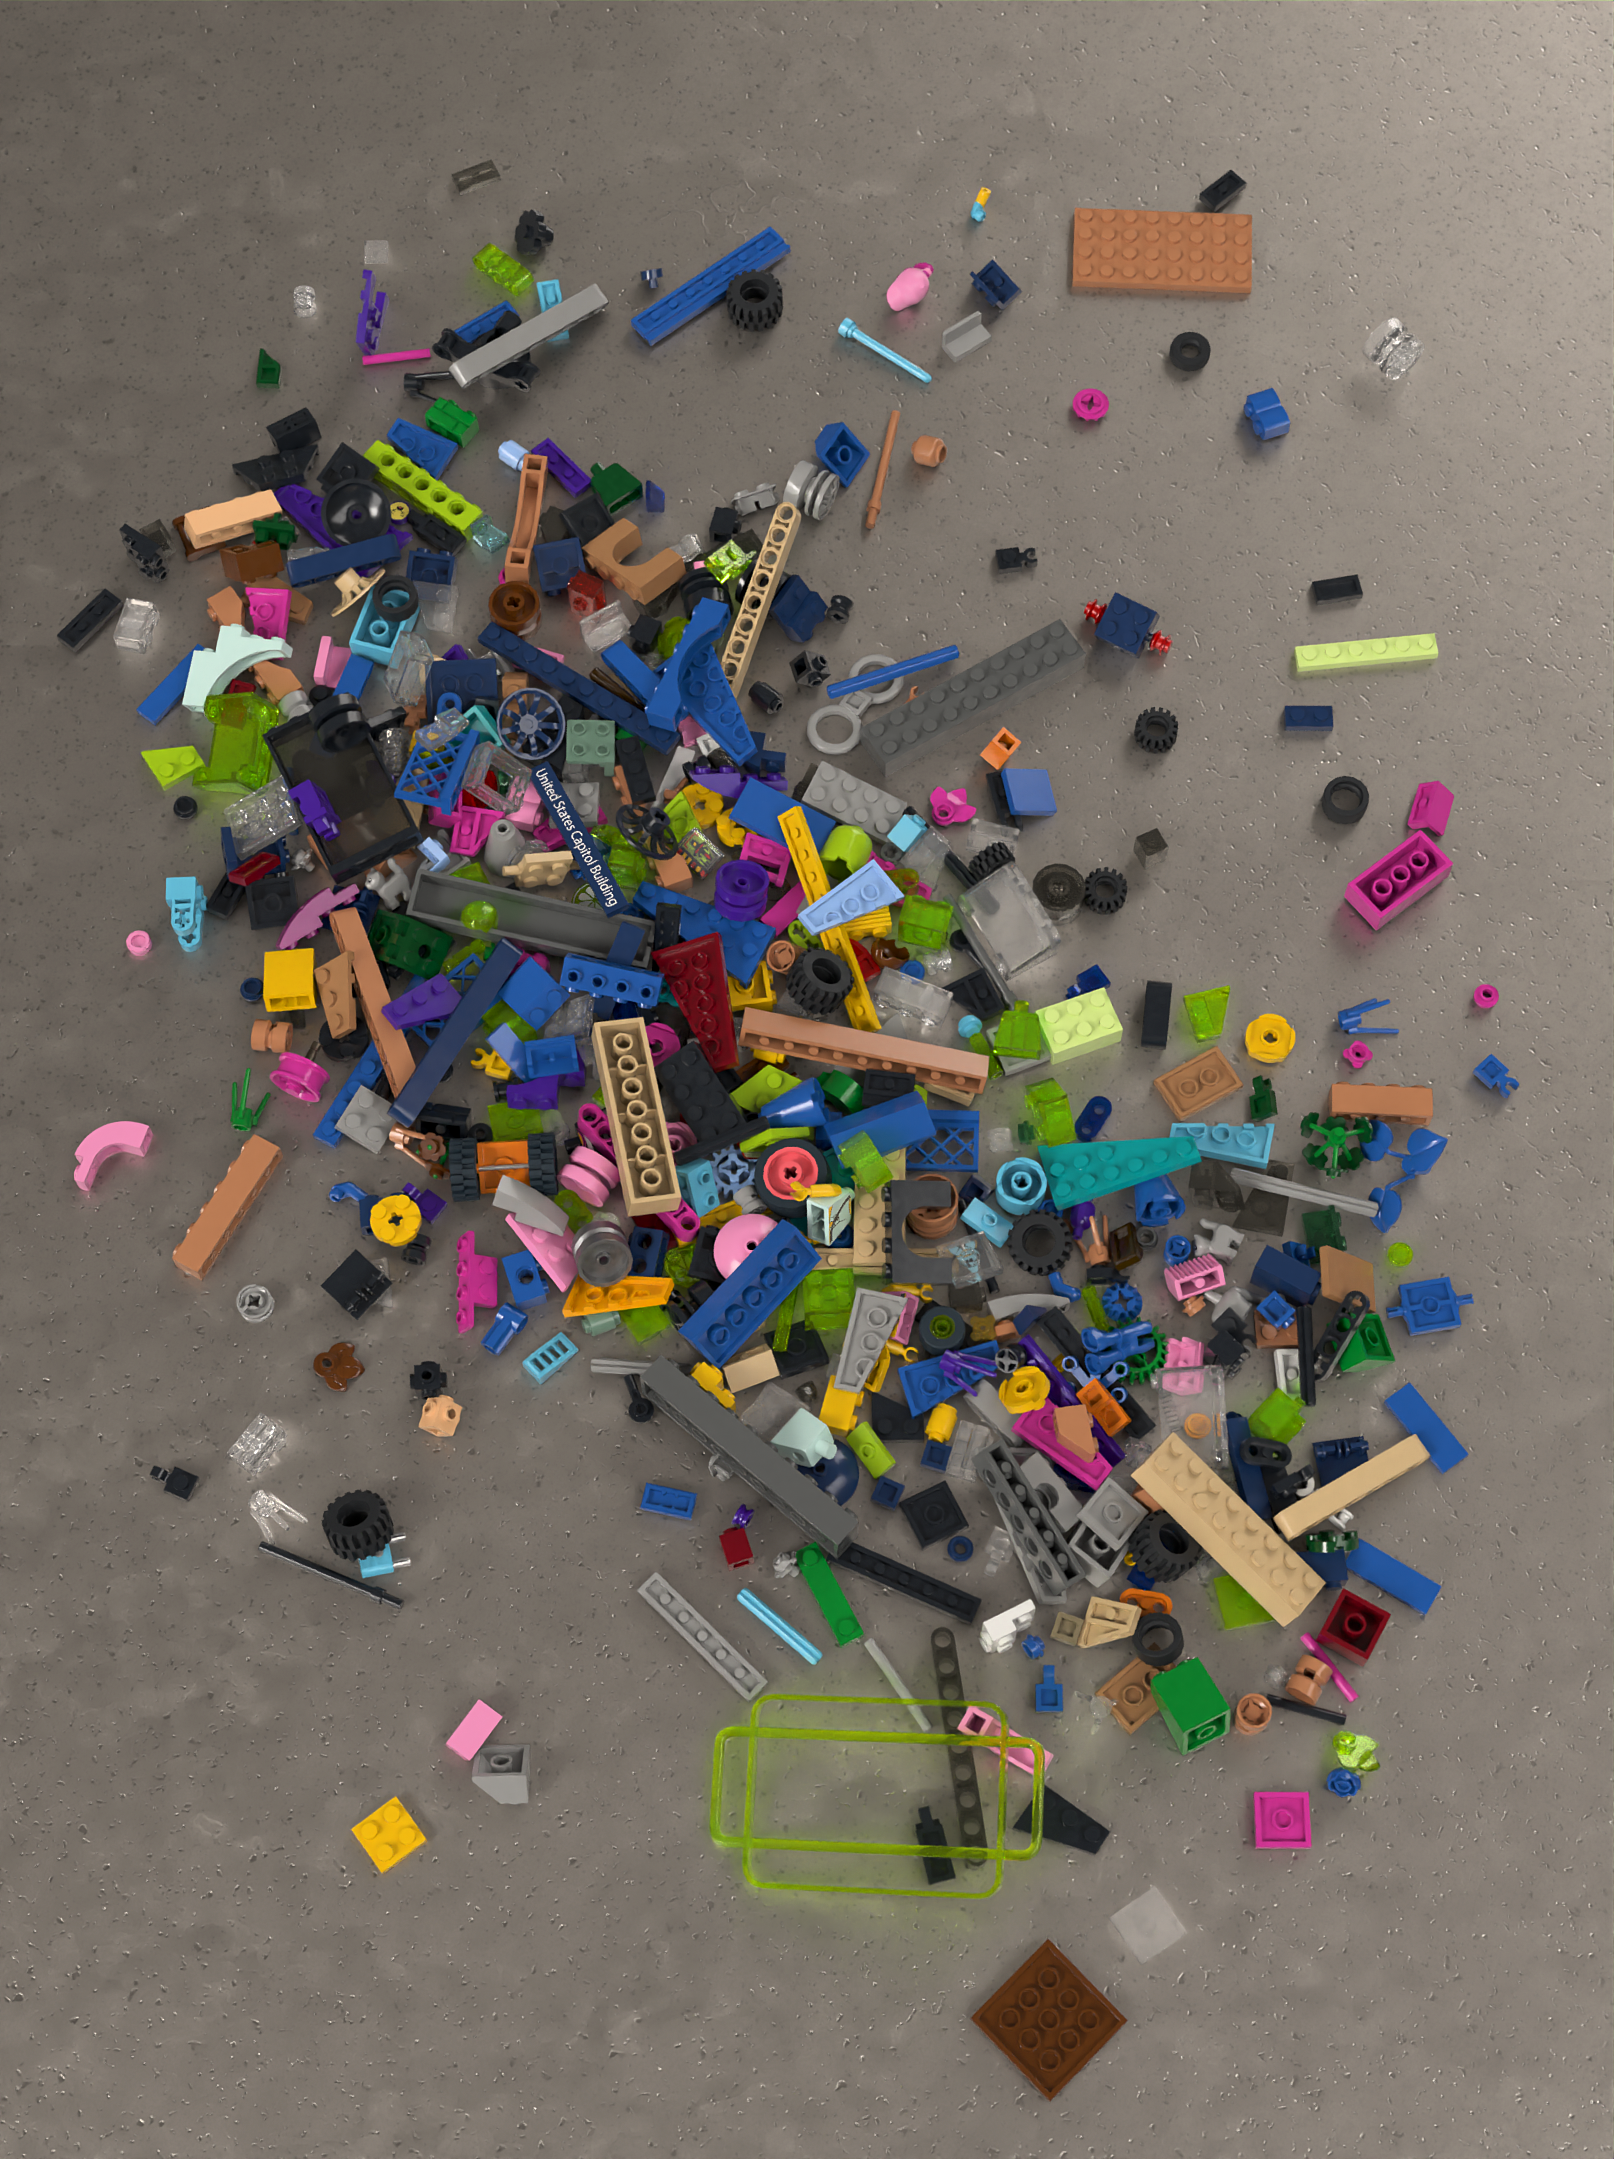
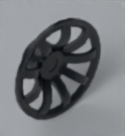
M626 804L619 808L615 816L616 824L623 837L635 849L657 860H669L676 855L678 851L677 839L668 826L670 818L663 810L657 807H652L648 810L634 804ZM633 809L643 811L642 816L636 815ZM627 810L631 818L625 817L623 815L624 811ZM623 822L637 826L627 829L624 827ZM665 829L667 830L671 838H667L664 835ZM644 831L638 842L630 836ZM649 836H651L650 851L642 847ZM657 842H658V844H659V847H660L661 851L664 852L665 854H659V853H658V851H657ZM664 843L673 845L672 850H669Z

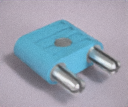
M401 1532L391 1535L392 1540L389 1544L405 1541V1533ZM385 1544L386 1548L383 1551L376 1552L377 1555L373 1557L368 1556L366 1560L358 1559L362 1579L393 1573L396 1568L410 1566V1557L392 1560L389 1544Z

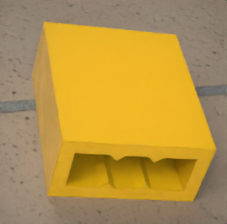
M314 948L265 952L263 997L267 1012L316 1008L317 982L313 970L317 969V961Z

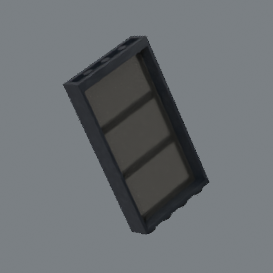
M310 710L302 715L292 717L289 722L281 726L272 727L262 736L288 789L290 790L308 779L325 790L335 814L339 816L341 822L337 824L341 835L331 841H327L324 836H319L316 830L307 825L332 878L338 885L423 842L424 839L404 800L394 797L397 786L371 735L369 734L364 741L349 750L339 753L326 752L322 749L317 739V734L308 720ZM296 803L302 817H305L306 815L300 809V804Z

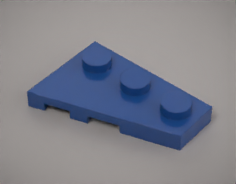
M397 418L387 433L388 440L397 449L407 456L418 468H424L436 480L440 478L458 450L457 443L400 418Z

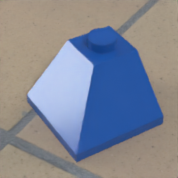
M843 422L827 424L815 440L817 457L831 473L839 475L840 483L844 488H848L870 456L869 451Z

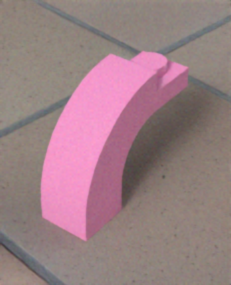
M120 1121L104 1125L90 1133L81 1142L74 1154L80 1163L74 1172V1180L79 1188L89 1191L101 1163L113 1154L127 1152L145 1157L153 1138L150 1127L137 1122Z

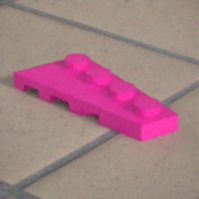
M1047 1395L1043 1408L1023 1413L1013 1425L1011 1431L1094 1490H1097L1112 1472L1113 1467L1099 1452L1095 1454L1093 1462L1087 1463L1057 1442L1052 1416L1054 1409L1059 1407L1054 1405Z

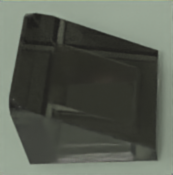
M305 1009L278 1011L280 1022L292 1023L293 1028L306 1027Z

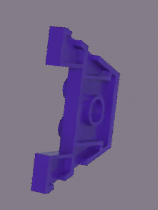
M363 269L362 278L366 279L365 290H361L360 295L363 308L362 313L358 314L356 344L363 354L368 356L374 355L375 350L379 348V336L390 298L386 292L377 291L375 304L373 303L376 276L373 271Z

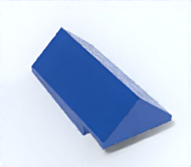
M918 1091L823 1125L842 1169L864 1160L866 1163L872 1162L937 1135L926 1104Z

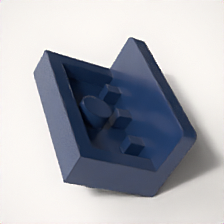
M993 259L977 275L973 271L970 273L974 279L972 282L973 286L980 293L984 290L988 294L985 299L993 308L998 305L1003 311L1022 293Z

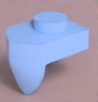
M428 837L417 846L434 864L428 871L439 873L450 863L448 855L442 850L443 846L436 839Z

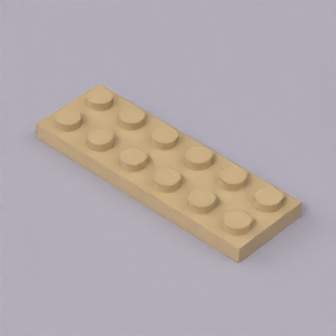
M906 1148L866 1163L864 1160L855 1164L854 1266H883L885 1263V1253L882 1252V1239L885 1238V1227H882L881 1223L882 1213L885 1212V1202L881 1200V1189L884 1183L890 1180H906ZM905 1218V1220H904V1222H903V1225H902V1237H903V1240H904L905 1243H906V1218Z

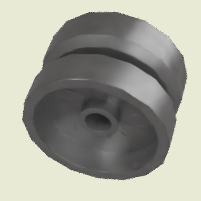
M610 1221L591 1222L579 1229L573 1237L571 1249L579 1276L586 1283L596 1287L611 1286L623 1280L631 1270L633 1262L631 1251L624 1231L617 1224Z

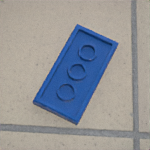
M751 777L729 816V819L789 849L778 816L795 806H800L818 854L836 823L831 818Z

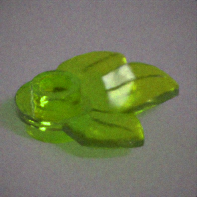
M1340 1731L1333 1737L1332 1747L1338 1753L1337 1759L1344 1769L1351 1773H1356L1358 1768L1367 1772L1380 1769V1764L1372 1753L1378 1748V1742L1365 1735L1356 1736L1350 1731Z

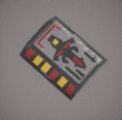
M697 827L688 832L678 843L677 854L684 857L687 866L702 880L708 876L725 856Z

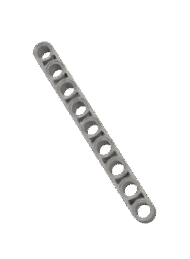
M593 284L459 359L449 367V371L462 389L466 388L600 312L609 302L598 286Z

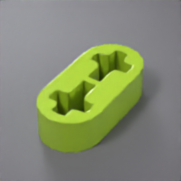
M800 920L793 921L789 925L788 938L791 943L802 946L806 950H808L807 944L814 949L817 947L823 948L816 935L812 936ZM795 929L803 930L804 939L799 934H795Z

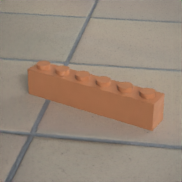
M255 1134L243 1144L241 1154L237 1160L230 1164L227 1176L216 1185L213 1197L201 1208L200 1217L196 1223L193 1222L189 1226L186 1233L187 1236L182 1244L179 1243L175 1247L172 1260L176 1267L200 1280L204 1279L283 1158L280 1147Z

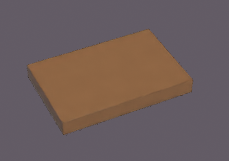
M1218 1046L1154 1079L1153 1082L1179 1122L1230 1096L1244 1086Z
M1328 1245L1320 1247L1322 1296L1342 1303L1349 1292L1360 1291L1370 1300V1308L1367 1313L1376 1312L1373 1263ZM1353 1299L1354 1308L1362 1306L1360 1299Z
M1155 1642L1147 1648L1152 1651L1162 1650ZM1137 1656L1097 1690L1094 1695L1126 1732L1131 1735L1159 1711L1151 1694V1680L1159 1672H1168L1176 1668V1665L1172 1662L1166 1666L1155 1667L1144 1663Z

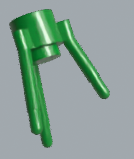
M250 1068L246 1069L241 1102L238 1109L237 1082L232 1084V1115L230 1123H232V1128L240 1131H251L252 1126L257 1127L259 1117L271 1096L269 1092L266 1093L255 1115L252 1114V1109L245 1107L250 1081Z

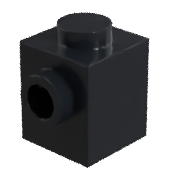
M728 507L715 508L709 528L711 543L732 547L735 535L740 534L742 527L738 511Z
M640 614L635 625H631L627 633L630 648L636 653L652 656L663 635L662 622Z

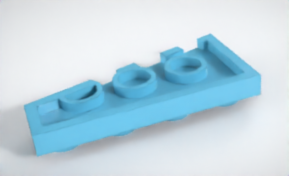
M1172 1123L1169 1137L1193 1136L1200 1156L1266 1169L1275 1124L1254 1126V1124L1243 1123V1126H1229L1228 1123H1218V1126H1206L1205 1123Z

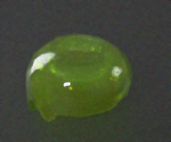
M476 900L467 904L462 909L461 923L466 928L472 930L481 929L484 933H488L491 927L498 929L497 909L491 903Z

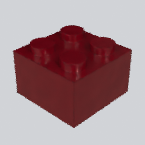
M1343 1588L1315 1641L1364 1667L1391 1614Z

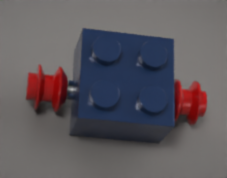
M1117 592L1114 593L1108 607L1106 603L1102 606L1097 605V599L1093 602L1089 601L1084 610L1086 620L1092 617L1095 619V625H1098L1094 633L1097 639L1138 659L1147 642H1149L1150 651L1152 652L1156 648L1159 650L1160 656L1163 653L1168 654L1173 645V641L1170 640L1171 634L1164 637L1162 636V630L1154 634L1152 633L1160 618L1158 612Z

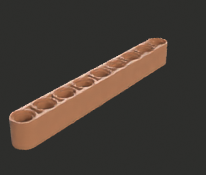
M351 907L330 912V924L341 954L346 951H354V960L351 961V973L355 974V983L352 984L396 1099L415 1070V1063L402 1029L396 1030L381 1012L382 1007L389 1004L391 999L357 909Z

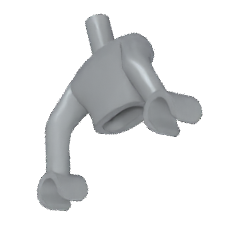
M1232 1286L1223 1296L1212 1290L1205 1292L1203 1295L1204 1298L1216 1304L1212 1314L1213 1322L1228 1307H1231L1245 1320L1253 1307L1251 1303L1261 1304L1267 1298L1237 1286ZM1278 1293L1286 1301L1285 1296ZM1244 1345V1347L1248 1350L1246 1354L1251 1355L1250 1348L1247 1345Z

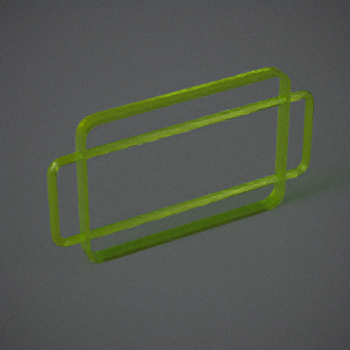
M792 1694L764 1695L752 1707L750 1727H726L716 1736L713 1756L710 1835L714 1842L720 1846L743 1848V1874L749 1883L763 1889L988 1899L997 1894L1002 1887L1005 1860H1031L1041 1850L1045 1775L1044 1749L1033 1738L1009 1736V1720L1005 1711L998 1705L987 1701ZM772 1701L989 1708L995 1710L1001 1719V1736L759 1727L761 1710L767 1703ZM730 1737H749L744 1837L724 1836L720 1831L725 1742ZM775 1738L1000 1747L997 1849L753 1838L758 1739ZM1009 1747L1028 1748L1034 1753L1031 1845L1025 1850L1005 1849ZM752 1849L996 1860V1878L991 1889L983 1893L764 1883L756 1879L752 1873Z

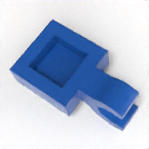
M1043 1665V1684L1035 1685L1036 1713L1063 1712V1684H1054V1665Z

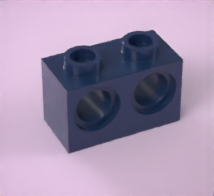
M634 1226L633 1233H630L628 1238L633 1262L627 1276L661 1278L670 1235L662 1230ZM651 1237L652 1242L650 1246L643 1248L644 1240ZM646 1262V1269L642 1273H638V1266Z

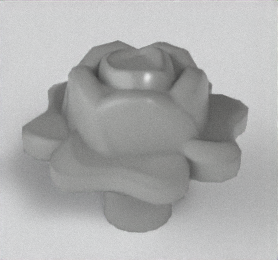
M300 848L295 851L290 857L292 862L291 870L305 868L308 872L312 871L315 867V864L311 862L313 849L304 850Z
M794 1550L786 1553L781 1552L774 1559L773 1567L776 1578H783L787 1574L796 1577L800 1572V1568L795 1565L797 1558L795 1557L796 1552Z

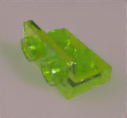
M731 539L709 556L703 564L721 583H724L729 578L733 581L742 573V570L745 571L757 552L753 550L746 555Z

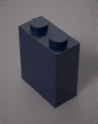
M1266 1245L1257 1261L1249 1282L1270 1294L1274 1290L1277 1293L1283 1294L1286 1302L1295 1307L1307 1306L1308 1304L1313 1306L1322 1287V1283L1319 1282L1321 1278L1320 1272L1269 1245Z

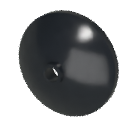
M360 478L346 479L334 485L327 492L321 507V519L328 535L338 544L346 546L385 535L391 523V507L385 493L374 483ZM355 510H359L362 513L359 519L353 517Z

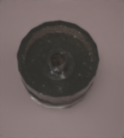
M1055 863L1041 869L1036 874L1032 885L1031 907L1035 916L1040 921L1052 926L1067 925L1077 919L1083 909L1086 885L1083 876L1075 868L1066 864Z

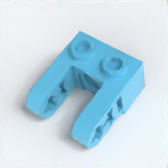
M196 876L166 878V902L171 909L172 927L178 935L181 947L188 952L196 951L202 945L204 910H207L208 898L204 896L203 886L199 885ZM192 934L194 939H192L191 943H187L186 940H188L189 935Z

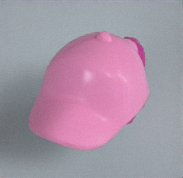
M922 262L915 264L914 268H906L888 288L887 301L894 311H900L917 304L926 296L929 290L928 278L934 271L931 264Z

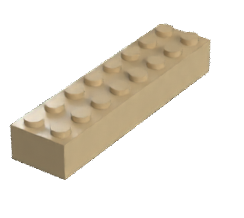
M643 1017L596 1022L593 1024L591 1038L628 1217L678 1210L681 1193Z
M1174 1432L1166 1437L1130 1475L1283 1627L1297 1618L1326 1584Z

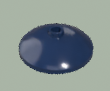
M833 1438L837 1452L832 1459L822 1457L813 1467L796 1465L798 1466L797 1470L804 1476L808 1474L815 1479L820 1490L824 1493L828 1491L833 1494L838 1500L837 1504L841 1507L851 1499L857 1489L859 1467L855 1455L849 1447ZM819 1465L825 1468L821 1473L815 1470Z

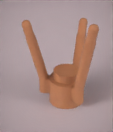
M396 1122L389 1134V1140L395 1142L394 1148L403 1151L426 1168L425 1160L419 1159L418 1155L405 1147L406 1144L411 1145L414 1137L425 1140L426 1135L416 1132V1127L410 1125L407 1128L401 1123Z
M1107 1215L1102 1216L1104 1244L1100 1242L1093 1216H1090L1089 1220L1095 1243L1088 1246L1089 1251L1086 1250L1081 1240L1074 1239L1084 1256L1085 1263L1091 1262V1266L1106 1265L1111 1262L1110 1257H1112ZM1063 1219L1070 1229V1233L1073 1234V1228L1068 1219Z

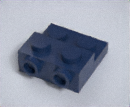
M579 537L533 546L542 593H547L548 597L561 594L562 589L570 588V592L584 590L583 585H588Z
M417 548V551L410 550L406 577L414 583L419 600L450 604L452 587L456 580L458 559L453 556V553L447 551L433 554L431 550L425 548Z
M792 574L770 605L768 611L791 641L804 643L812 638V630L816 624L824 621L828 606L817 592L810 591L799 575Z

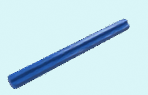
M951 645L828 685L827 694L830 699H834L954 660L959 657V650L956 645Z

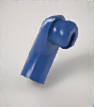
M352 1182L335 1184L329 1192V1197L334 1202H339L347 1197H352L359 1202V1200L365 1199L368 1196V1193Z

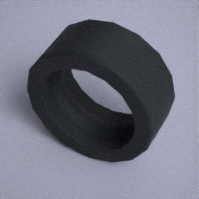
M401 575L387 576L382 578L373 589L375 609L384 620L402 622L415 614L419 598L414 583L407 577ZM401 589L409 594L408 602L398 608H390L382 603L383 596L389 591Z
M1341 776L1330 781L1322 797L1324 813L1329 819L1340 824L1355 823L1361 819L1369 803L1367 787L1360 780L1350 776ZM1339 790H1349L1359 798V805L1353 810H1342L1332 803V794Z
M1156 1612L1149 1613L1138 1620L1135 1633L1132 1635V1643L1140 1660L1148 1665L1158 1667L1174 1662L1181 1655L1184 1648L1182 1629L1175 1618L1169 1614ZM1164 1628L1172 1632L1174 1640L1169 1647L1160 1651H1152L1144 1647L1142 1638L1152 1629Z

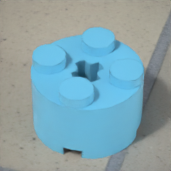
M1025 1157L1016 1158L1004 1163L999 1169L996 1178L995 1195L998 1205L1015 1215H1022L1023 1213L1027 1215L1030 1213V1210L1036 1211L1044 1201L1047 1187V1178L1040 1164Z

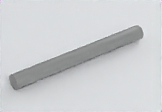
M873 1638L867 1640L864 1645L924 1732L930 1730L933 1727L932 1723Z

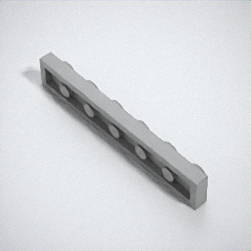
M657 1572L637 1590L749 1703L768 1685V1681Z

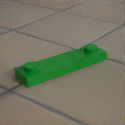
M814 1542L796 1551V1563L840 1648L864 1637V1632L817 1543Z

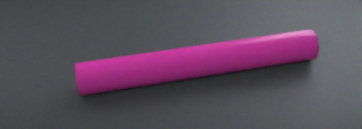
M430 348L362 356L363 365L430 358L431 354Z
M1310 1633L1304 1634L1300 1638L1315 1658L1332 1669L1333 1672L1330 1677L1350 1703H1352L1359 1697Z

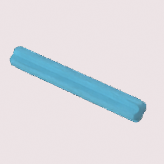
M743 1588L737 1595L738 1601L811 1664L815 1665L820 1661L823 1656L822 1652L748 1588Z

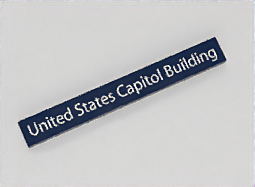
M544 762L527 770L530 781L567 847L572 852V856L607 918L629 909V903L549 762Z

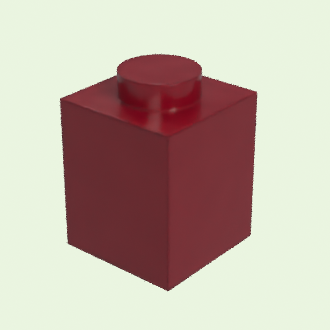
M731 1527L724 1530L722 1535H719V1542L729 1571L754 1564V1557L744 1527L740 1529Z

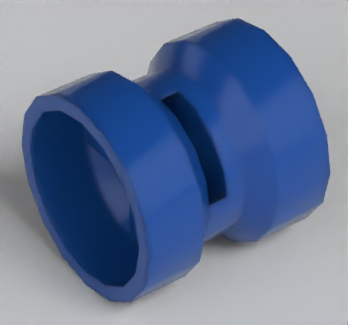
M1175 1235L1167 1240L1163 1257L1168 1265L1174 1267V1265L1178 1266L1179 1263L1183 1264L1184 1261L1187 1262L1191 1250L1188 1239Z

